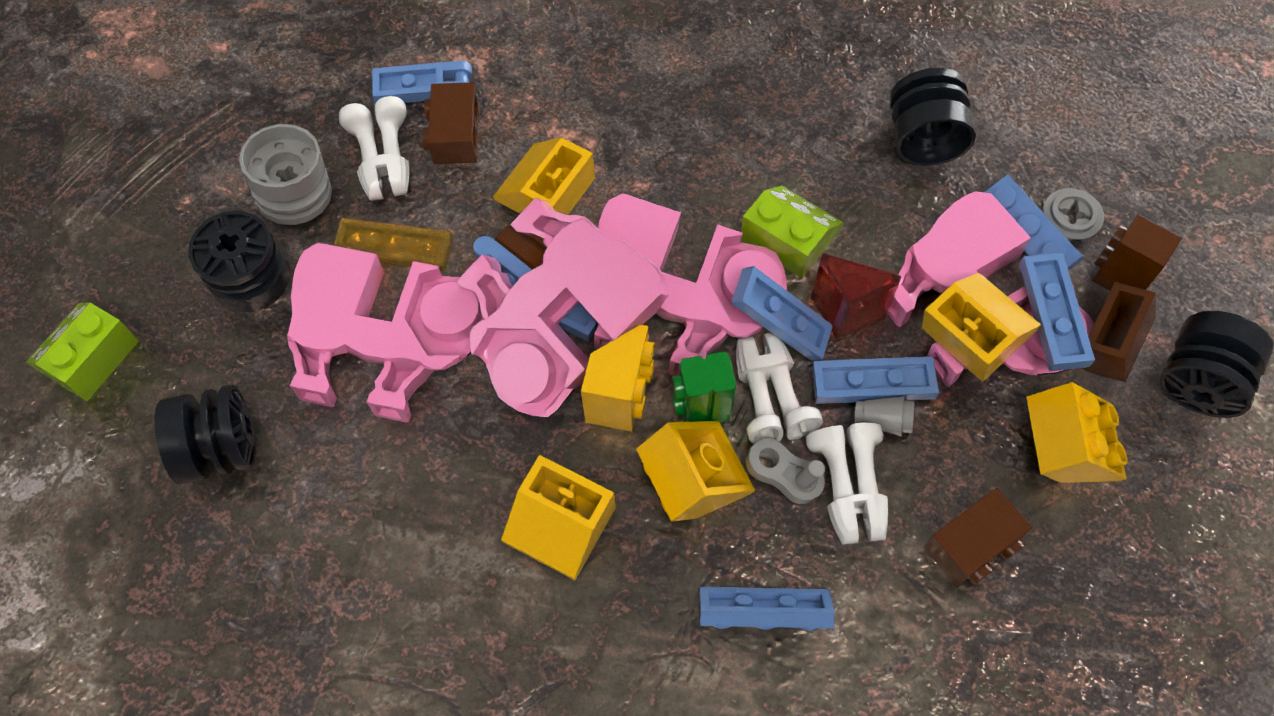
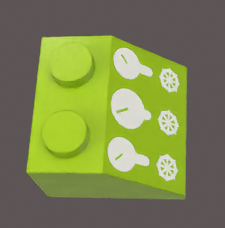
M778 186L764 190L743 215L741 241L746 244L763 246L776 252L784 268L803 278L841 230L844 222L786 187Z
M90 302L78 303L26 363L87 402L137 345L139 340L119 319Z

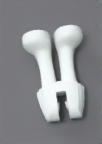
M394 96L383 97L375 103V115L381 131L384 154L378 155L374 137V121L369 109L362 104L351 103L345 105L339 111L340 125L348 133L355 136L359 142L362 163L358 167L357 174L362 188L370 201L384 199L382 176L389 175L388 180L395 197L406 195L408 192L409 161L401 157L398 143V131L405 121L407 110L404 101Z
M771 332L764 333L762 335L764 355H759L753 336L738 339L736 363L739 380L748 383L755 408V419L751 420L746 428L750 442L754 444L763 438L781 441L783 437L781 421L775 415L769 397L768 380H771L783 415L784 429L789 440L802 438L820 428L823 424L820 411L815 407H801L795 396L789 373L794 362L783 341Z
M863 422L852 424L847 428L848 443L853 450L857 470L858 494L855 495L846 460L843 426H830L809 433L806 436L808 449L814 453L823 454L830 469L834 501L827 508L832 525L842 545L858 543L857 514L863 515L866 535L870 542L886 540L888 498L878 492L873 455L875 446L883 440L884 435L881 425Z

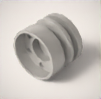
M289 124L265 127L251 135L241 147L239 162L242 173L251 190L257 209L266 219L282 225H297L311 221L323 213L330 203L332 187L317 139L308 130Z

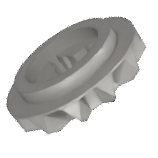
M1065 188L1053 192L1046 199L1041 210L1068 241L1078 240L1080 243H1083L1088 238L1095 237L1104 223V212L1100 203L1092 195L1079 189ZM1072 207H1074L1073 212L1077 219L1074 224H1070L1068 221L1069 217L1066 215Z

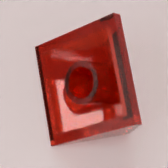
M822 253L811 299L822 317L833 325L831 332L836 340L839 341L885 320L899 286L901 276Z

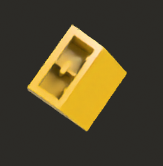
M562 137L534 143L494 194V200L521 213L537 197L549 202L554 211L569 215L595 179L593 153Z
M980 273L954 282L925 309L922 329L982 382L1041 327L1039 322Z
M640 324L590 354L581 389L585 423L632 432L635 418L642 420L647 396L644 395L646 383H651L655 360H653L655 343L648 340V326Z
M1073 382L1026 397L1041 475L1060 483L1110 482L1127 479L1124 465L1127 464L1128 459L1124 446L1118 440L1116 426L1119 425V417L1113 404Z
M539 455L517 491L501 541L575 581L616 509L614 492Z

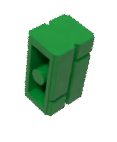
M724 351L707 354L706 359H703L701 356L682 359L679 366V375L672 376L674 392H671L675 416L682 415L684 422L729 421L732 416L736 391V381L730 356Z

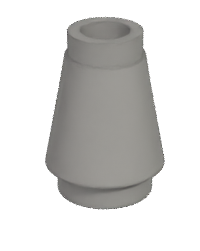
M905 396L865 401L856 400L855 423H877L881 425L883 432L902 437V433L913 432L915 401L904 400Z

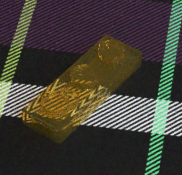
M342 218L333 246L377 254L382 264L411 267L413 261L439 266L440 271L445 272L454 239L452 232Z

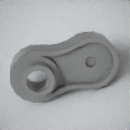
M763 438L756 441L747 452L745 463L749 474L756 480L776 487L790 501L797 504H807L814 501L822 493L825 485L823 475L825 466L822 462L818 460L810 462L798 458L789 452L779 441L772 438ZM759 458H767L771 463V468L763 466Z

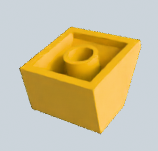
M719 421L668 422L636 449L643 463V468L650 477L661 500V505L671 522L697 519L742 499L755 491Z

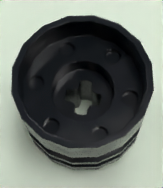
M927 68L910 73L896 83L891 90L889 101L890 108L892 109V120L895 124L896 150L901 159L910 164L921 166L940 165L953 161L968 152L974 145L976 132L973 116L969 109L971 104L964 76L951 69Z
M239 210L222 212L208 218L196 229L189 242L188 257L193 269L207 285L216 300L229 310L245 313L264 309L272 305L283 295L289 283L290 267L285 256L275 242L267 225L254 214Z
M1202 311L1192 314L1181 327L1175 341V350L1169 355L1167 366L1163 369L1160 376V386L1168 397L1193 412L1221 418L1244 415L1252 407L1255 393L1259 389L1260 377L1264 375L1273 353L1274 343L1267 331L1257 323L1240 315L1223 311Z
M223 386L218 393L213 389L205 390L201 395L200 404L190 394L162 399L157 403L154 415L157 446L162 463L175 484L208 479L212 473L213 465L223 475L231 474L234 468L237 471L253 468L256 457L254 426L244 397L237 386Z

